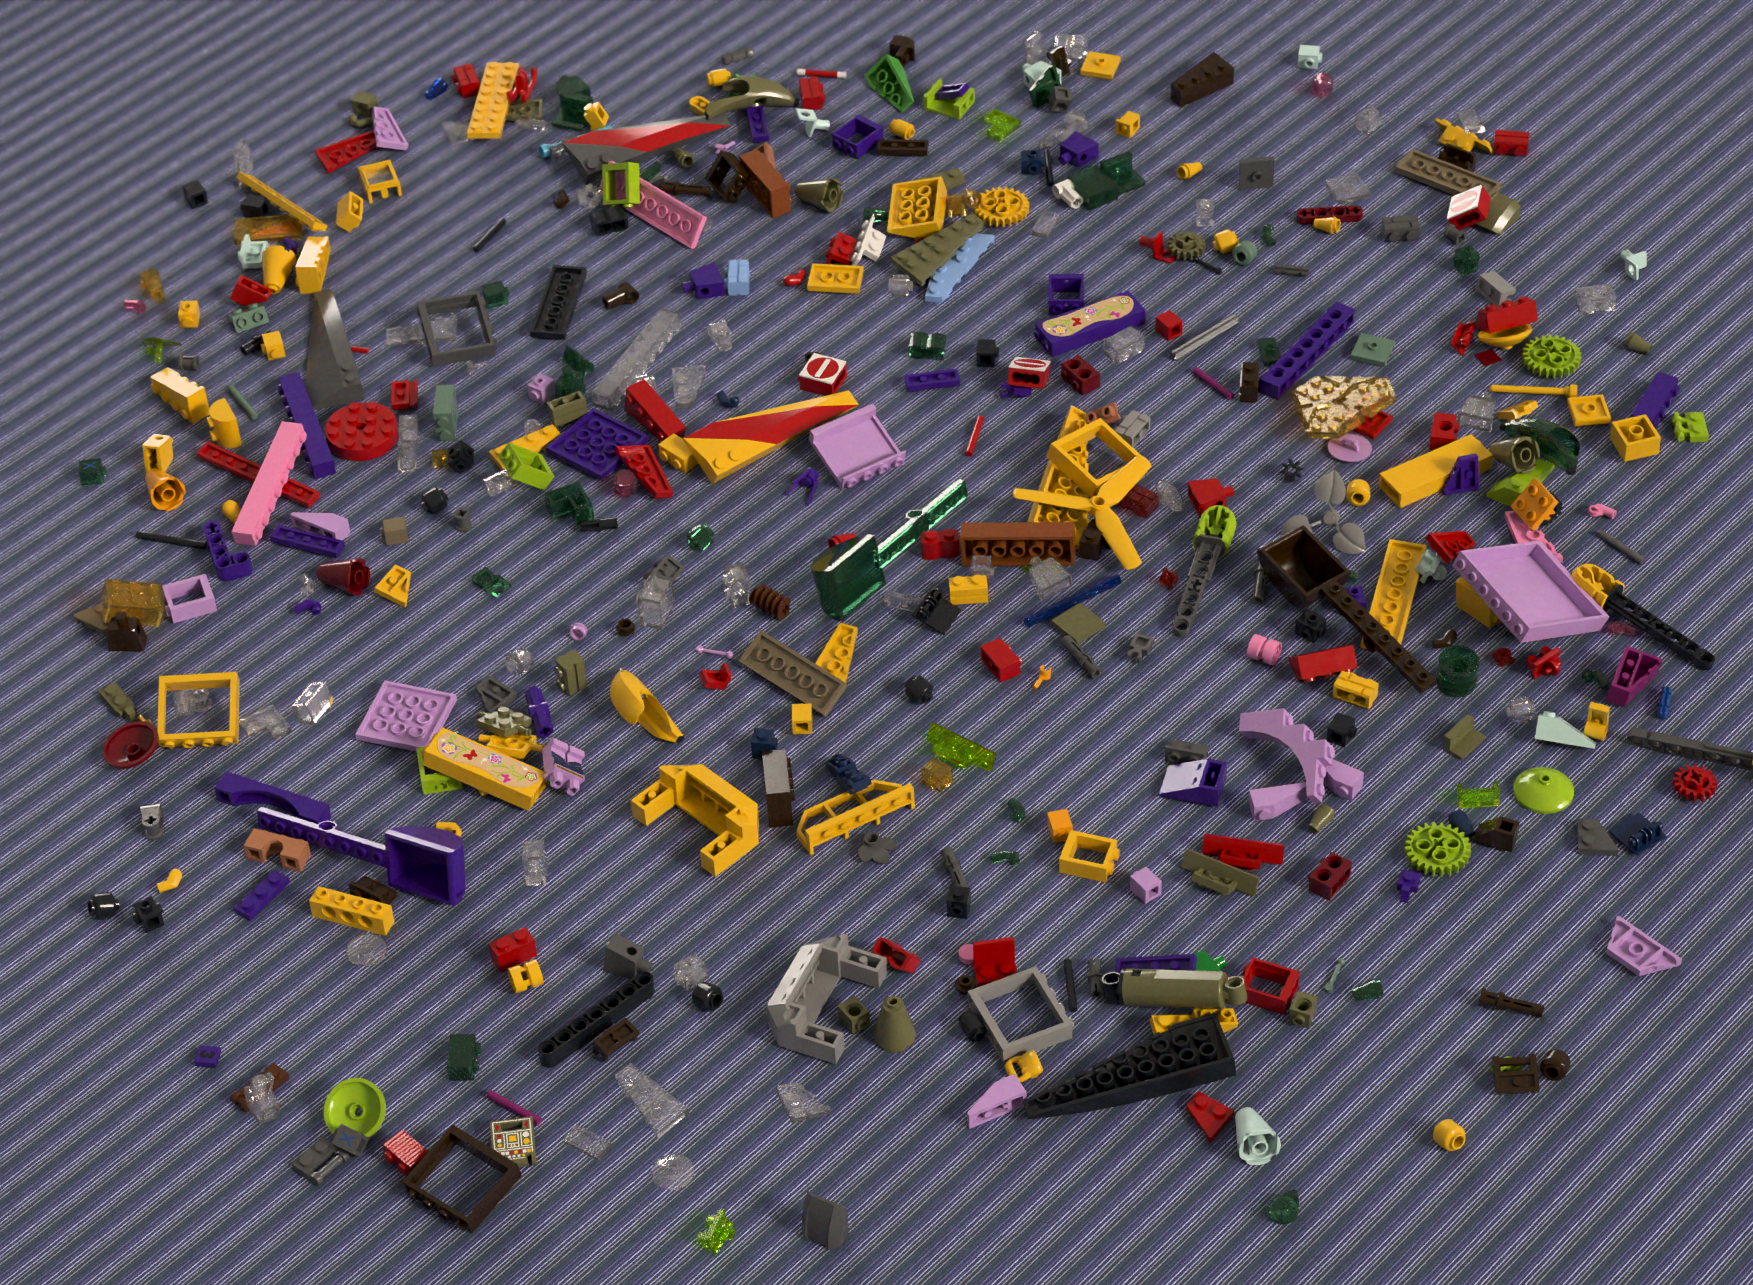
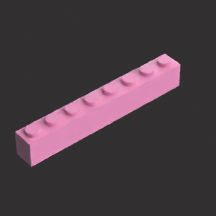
M281 422L231 531L235 543L256 546L259 539L262 538L265 525L269 523L270 514L274 511L275 503L278 497L281 496L284 484L287 483L290 470L294 467V461L300 454L303 442L306 441L307 434L302 424Z

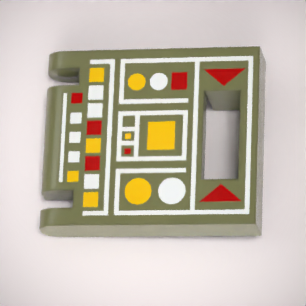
M533 1117L490 1122L492 1149L518 1164V1167L528 1166V1156H532V1164L537 1165ZM523 1127V1129L502 1131V1129Z

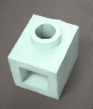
M1300 45L1298 68L1318 69V64L1322 63L1323 53H1320V46Z

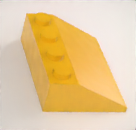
M942 176L893 184L887 226L888 233L912 238L923 237L925 239L943 229L947 189Z

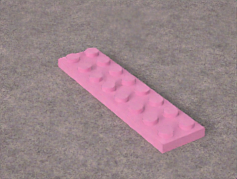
M625 171L615 172L616 200L626 199ZM640 178V204H635L633 208L625 209L687 247L694 249L707 217ZM601 181L598 192L603 195V183Z

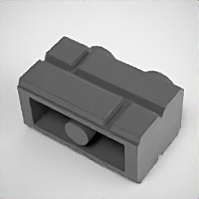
M1417 215L1382 217L1381 229L1384 242L1419 240L1420 225Z

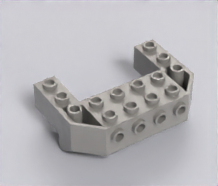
M847 934L828 937L801 946L766 1008L768 1025L778 1046L837 1064L845 1050L844 1033L814 1023L841 977L880 988L887 975V958L848 946Z

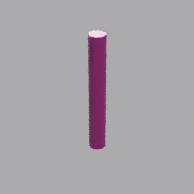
M1198 367L1193 369L1192 373L1229 400L1233 399L1234 394Z
M492 1090L487 1093V1098L519 1116L533 1117L535 1125L538 1126L541 1123L542 1118Z

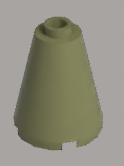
M835 178L799 182L795 187V194L798 199L827 212H834L835 208L838 209L843 199V190H840V185L842 184Z
M1528 436L1492 443L1489 452L1493 455V460L1518 473L1524 474L1531 472L1536 467V460L1540 457V449L1537 442Z
M897 996L887 997L883 1001L874 1030L875 1043L883 1047V1050L886 1052H903L907 1050L909 1045H913L916 1039V1030L903 1000Z

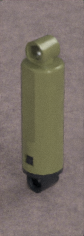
M1123 968L1120 973L1109 972L1102 977L1104 997L1108 1001L1119 1000L1122 1006L1224 1009L1227 1004L1236 1006L1247 1001L1244 978L1240 976L1228 977L1224 971Z

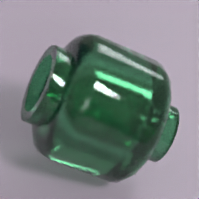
M697 524L687 533L688 541L686 543L692 550L704 551L713 543L714 533L708 525Z

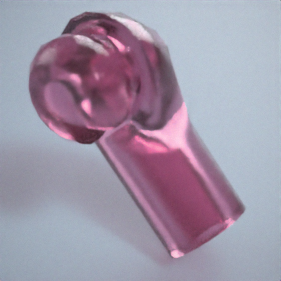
M142 300L124 301L125 308H134L140 314L146 311V305Z

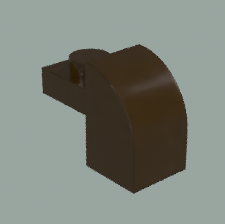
M894 35L889 43L890 56L899 59L904 68L909 61H915V44L908 37Z

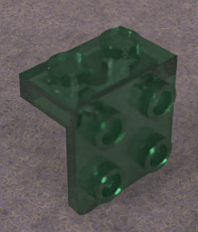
M1130 151L1100 162V179L1116 195H1122L1145 186V180L1132 168L1133 154Z

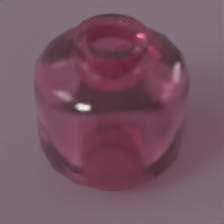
M1326 73L1315 75L1311 84L1312 93L1320 98L1329 96L1333 90V79Z
M619 470L613 476V491L615 494L622 498H627L636 492L637 478L630 470Z

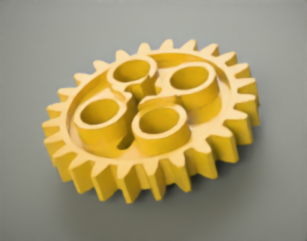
M1000 186L998 190H995L992 187V191L986 189L985 193H980V196L976 197L974 212L977 217L983 220V224L989 222V226L993 224L996 227L999 225L1005 227V224L1011 226V223L1018 224V220L1023 221V217H1027L1029 201L1024 193L1020 194V190L1014 192V188L1008 190L1007 187L1001 189Z

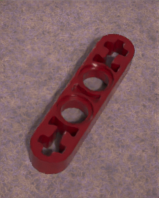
M1355 205L1302 208L1297 211L1296 221L1302 225L1314 224L1315 218L1336 217L1340 219L1341 223L1358 222L1363 219V208Z

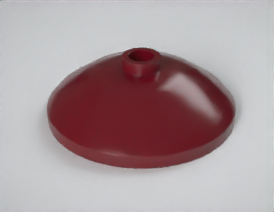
M138 721L125 724L116 729L107 738L102 750L103 757L108 765L117 769H128L141 765L155 752L159 744V734L155 727L147 722Z

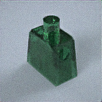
M563 75L556 81L561 109L591 102L590 88L579 76L568 77Z
M569 366L563 367L562 374L555 382V399L577 391L584 395L586 388L582 373L572 370Z

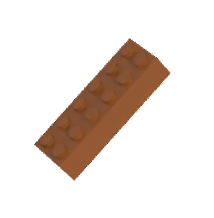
M1074 522L961 524L962 566H1075L1076 541Z

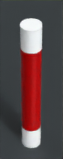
M797 69V75L846 79V72Z

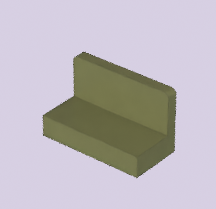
M1469 714L1466 715L1444 735L1443 750L1463 760L1485 740L1484 734L1473 729L1474 717Z

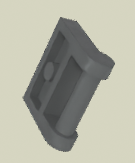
M321 1137L291 1164L296 1172L316 1186H319L323 1182L324 1177L340 1163H345L350 1157L344 1149H339L327 1139Z

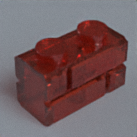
M1135 484L1117 505L1122 509L1125 508L1132 511L1137 516L1148 518L1159 506V494Z

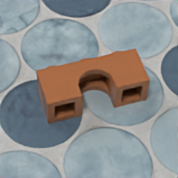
M255 828L243 845L246 859L265 863L269 856L280 854L282 868L298 872L302 871L311 856L307 841Z

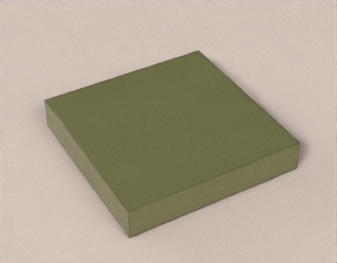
M1081 603L1051 620L1053 627L1065 636L1070 635L1077 644L1105 628V622Z

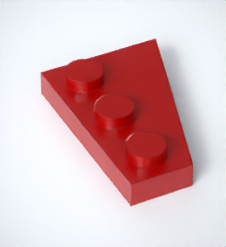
M1466 531L1429 533L1425 538L1429 542L1430 547L1439 554L1447 565L1456 559L1460 551L1473 549L1476 545L1475 541Z

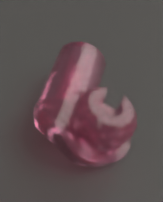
M1623 621L1611 622L1608 626V631L1613 635L1625 633L1635 637L1638 632L1637 628Z

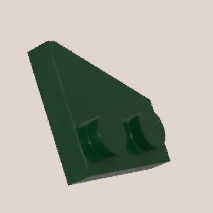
M1055 64L1049 65L1029 89L1033 106L1047 102L1054 86L1061 87Z

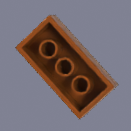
M757 149L740 155L739 160L751 175L745 187L770 216L775 218L791 212L790 204H792L789 192L791 186L788 181L783 179L781 173L775 170L773 164L766 160L765 155L761 154Z

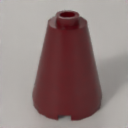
M361 558L323 563L316 571L320 582L356 596L364 593L362 590L368 587L370 581V569L365 565L364 562L366 561Z

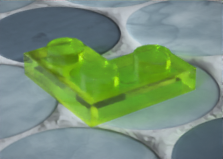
M996 108L984 116V122L993 125L987 130V136L999 142L1021 126V120Z

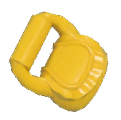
M1034 1050L1012 1057L1004 1065L1008 1076L1015 1074L1020 1083L1029 1078H1037L1043 1072L1042 1065ZM1013 1063L1019 1065L1023 1074L1021 1077L1017 1076Z

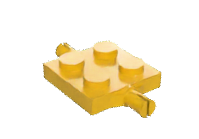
M517 733L506 738L496 734L491 736L479 735V742L488 743L487 747L511 756L514 759H524L530 751L542 752V749L545 747L544 744L536 743V735H528L527 737Z

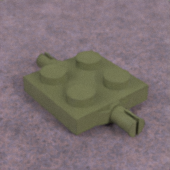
M500 707L492 713L480 710L477 714V717L480 719L476 720L477 727L504 738L517 733L527 737L531 735L532 731L527 727L532 725V718L523 713L512 711L507 707Z

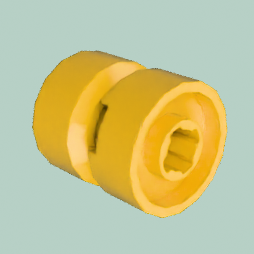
M536 959L525 962L523 967L516 965L507 968L509 980L515 994L526 991L528 986L535 988L544 985L543 976ZM521 974H525L526 980H523Z

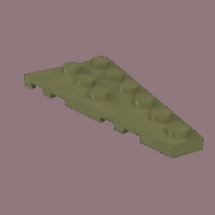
M972 213L891 256V263L922 287L925 284V280L928 277L932 278L935 275L934 272L938 268H942L956 254V250L965 245V241L968 238H972L984 227L983 220Z

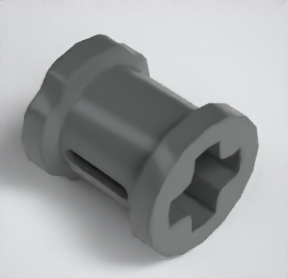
M1449 224L1443 233L1445 238L1452 239L1456 245H1461L1467 237L1465 231L1458 230L1453 224Z
M179 355V369H199V355Z
M463 507L456 509L453 513L456 519V530L459 532L469 531L472 528V523L469 520L470 511Z

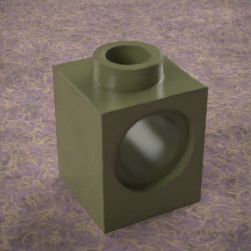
M358 91L351 100L353 113L366 117H371L373 107L379 106L376 95Z
M1298 991L1290 1007L1289 1023L1310 1028L1317 1012L1318 997Z
M855 996L838 1005V1019L852 1034L864 1030L870 1025L868 1009Z

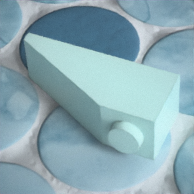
M1544 711L1543 714H1539L1535 739L1595 749L1596 742L1561 717L1555 716L1556 713Z

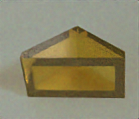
M965 193L947 195L948 217L965 216Z

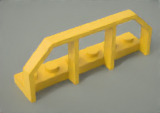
M873 779L871 780L872 784L866 789L851 795L844 792L804 810L796 830L797 838L808 853L813 855L814 847L839 835H842L846 840L849 838L850 830L870 821H874L876 825H879L881 816L906 805L911 810L914 809V787L910 783L902 786L897 783ZM872 790L889 792L869 802L863 796V794ZM854 798L860 803V806L847 810L837 816L832 811V808ZM823 812L828 816V820L806 829L805 835L803 834L809 818Z

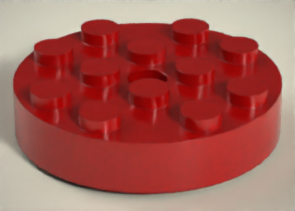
M376 402L350 403L333 413L325 426L329 449L336 456L350 461H366L380 457L394 447L399 437L396 416L389 408Z

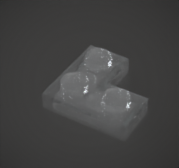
M273 704L239 720L240 727L248 737L265 729L274 740L292 733L291 726Z

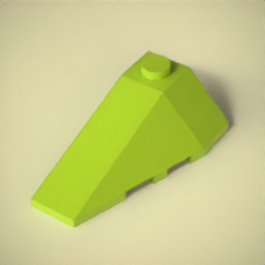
M1537 459L1536 467L1531 472L1524 474L1515 471L1495 483L1486 494V497L1511 506L1533 478L1538 479L1542 483L1554 469L1555 465Z

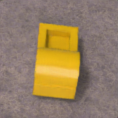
M1590 702L1584 735L1604 741L1608 732L1609 706Z

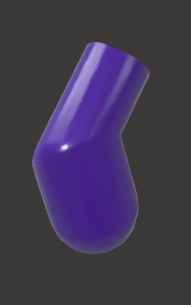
M285 237L283 243L287 246V249L284 248V250L288 252L291 250L296 254L298 244L290 237Z
M305 599L293 605V609L296 614L309 610L313 615H318L321 613V604L312 599Z

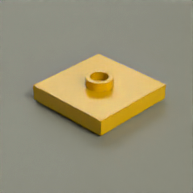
M1089 51L1080 70V75L1112 80L1121 61V56Z
M1603 394L1567 398V405L1575 427L1611 423V416Z

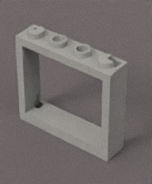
M1036 966L968 991V1005L987 1028L986 1035L1003 1064L1010 1058L1023 1055L1027 1051L1034 1050L1037 1052L1072 1039L1073 1020L1071 1017H1067L1063 1004L1056 999L1054 989L1052 987L1049 988L1044 973H1040ZM1035 984L1059 1024L1008 1043L984 1002Z

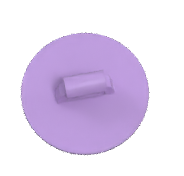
M1342 434L1329 441L1328 451L1338 460L1357 462L1366 459L1371 454L1372 446L1362 436Z

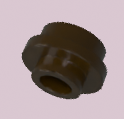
M621 619L616 626V631L621 636H629L634 633L635 625L630 619Z
M962 975L955 981V988L963 995H968V991L976 987L975 979L969 975Z

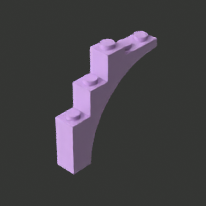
M1284 708L1240 713L1239 732L1246 739L1274 741L1288 747L1295 753L1303 767L1307 797L1314 804L1322 803V797L1325 794L1323 785L1324 777L1326 776L1325 766H1332V758L1335 756L1333 746L1326 739L1314 740L1312 730L1305 724L1293 725V717Z

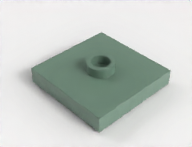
M1361 333L1350 355V360L1385 367L1395 347V340Z

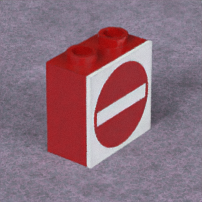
M1482 185L1455 195L1451 198L1447 219L1458 230L1487 219L1491 197Z
M813 353L798 375L800 390L823 396L835 394L847 377L846 361Z
M1015 357L1009 365L1008 385L1043 389L1049 381L1051 361Z

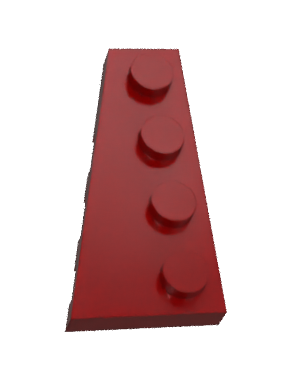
M374 130L316 149L315 155L329 174L376 148Z
M650 445L616 446L614 452L655 499L672 498L673 490Z

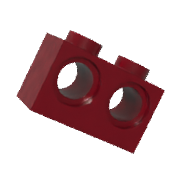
M1080 355L1061 363L1062 379L1067 381L1081 395H1085L1100 387V373Z
M1330 852L1326 858H1322L1317 869L1310 872L1308 876L1309 891L1330 901L1350 878L1352 862Z

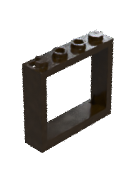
M452 1124L402 1182L406 1189L405 1193L411 1199L415 1200L417 1198L427 1209L436 1210L444 1220L450 1219L460 1230L464 1231L466 1229L473 1233L522 1174L518 1164ZM456 1145L504 1174L468 1217L420 1188L422 1183Z

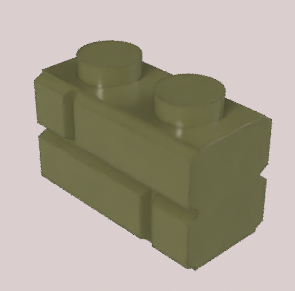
M580 391L546 402L549 418L555 427L564 426L573 420L578 421L588 412L586 399Z
M571 650L566 655L557 657V667L554 670L558 676V681H556L558 689L561 692L564 691L567 696H571L577 693V691L587 688L584 659L576 650Z

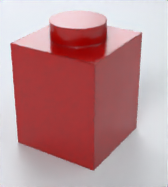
M1168 310L1155 317V331L1167 341L1182 335L1183 321L1173 312Z

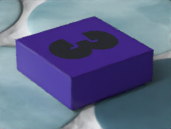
M200 1045L194 1061L195 1066L216 1068L221 1055V1048Z

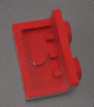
M838 231L836 237L832 236L829 243L831 248H828L825 254L827 258L826 264H830L831 259L848 265L857 239Z

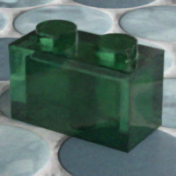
M476 1034L450 1035L447 1060L449 1081L475 1080V1072H479V1059H477V1055H481V1044L477 1043Z

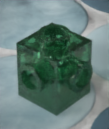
M1471 245L1455 249L1453 263L1461 276L1477 272L1478 261L1480 260L1479 253Z

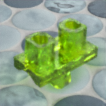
M718 1209L716 1215H708L705 1221L708 1231L699 1232L697 1241L701 1247H708L711 1254H718L726 1240L734 1239L736 1231L732 1228L734 1224L726 1217L724 1209Z

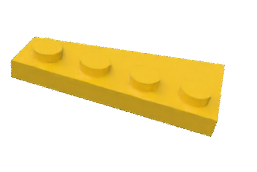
M551 424L509 443L538 453L541 450L545 451L546 447L559 437L561 433ZM504 444L489 451V456L507 477L509 474L499 458L501 451L507 445Z

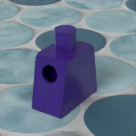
M1073 131L1060 144L1058 160L1062 165L1070 163L1080 167L1099 157V143L1077 131Z
M710 263L690 271V281L682 283L684 293L694 291L698 299L725 296L724 280L715 263Z

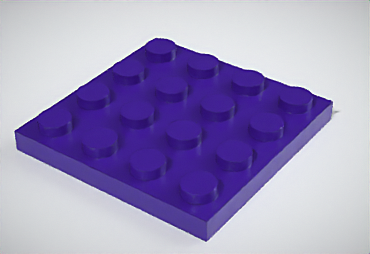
M592 408L546 447V453L602 481L623 463L614 452L616 446L644 445L648 442V435Z

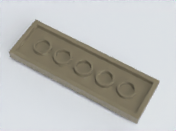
M1414 149L1395 166L1396 173L1453 195H1458L1482 185L1490 196L1499 191L1502 185L1500 182Z
M760 630L739 659L742 665L804 704L812 703V709L825 717L848 687L839 678Z

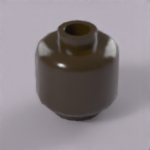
M1559 1049L1549 1050L1545 1053L1540 1064L1542 1075L1551 1081L1562 1080L1569 1070L1570 1058L1564 1051Z

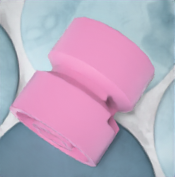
M1254 634L1248 645L1247 657L1258 661L1262 659L1263 663L1274 666L1280 657L1282 643L1273 639L1267 641L1266 637Z

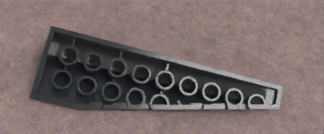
M1216 1013L1176 1023L1168 1027V1031L1162 1034L1158 1032L1151 1036L1152 1039L1144 1043L1140 1041L1134 1044L1132 1049L1128 1051L1122 1050L1094 1064L1092 1069L1077 1073L1075 1078L1067 1082L1063 1080L1057 1083L1055 1088L1051 1090L1045 1089L1023 1100L1028 1119L1062 1116L1126 1105L1236 1076L1235 1059Z

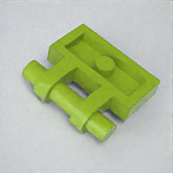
M1678 412L1672 413L1671 423L1675 427L1674 435L1678 441L1681 442L1685 438H1689L1690 443L1708 442L1709 434L1703 412L1684 413V418L1679 416Z

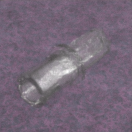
M516 118L517 120H515L516 129H529L530 131L534 129H548L547 121L534 120V118Z

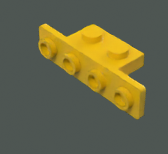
M1435 119L1437 126L1444 130L1438 140L1440 144L1445 145L1448 143L1469 152L1476 146L1490 154L1493 153L1491 143L1487 140H1480L1475 134L1471 132L1468 134L1461 127H1454L1445 119Z

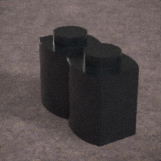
M613 206L607 210H595L590 213V224L598 236L624 231L629 228L628 218L622 206Z

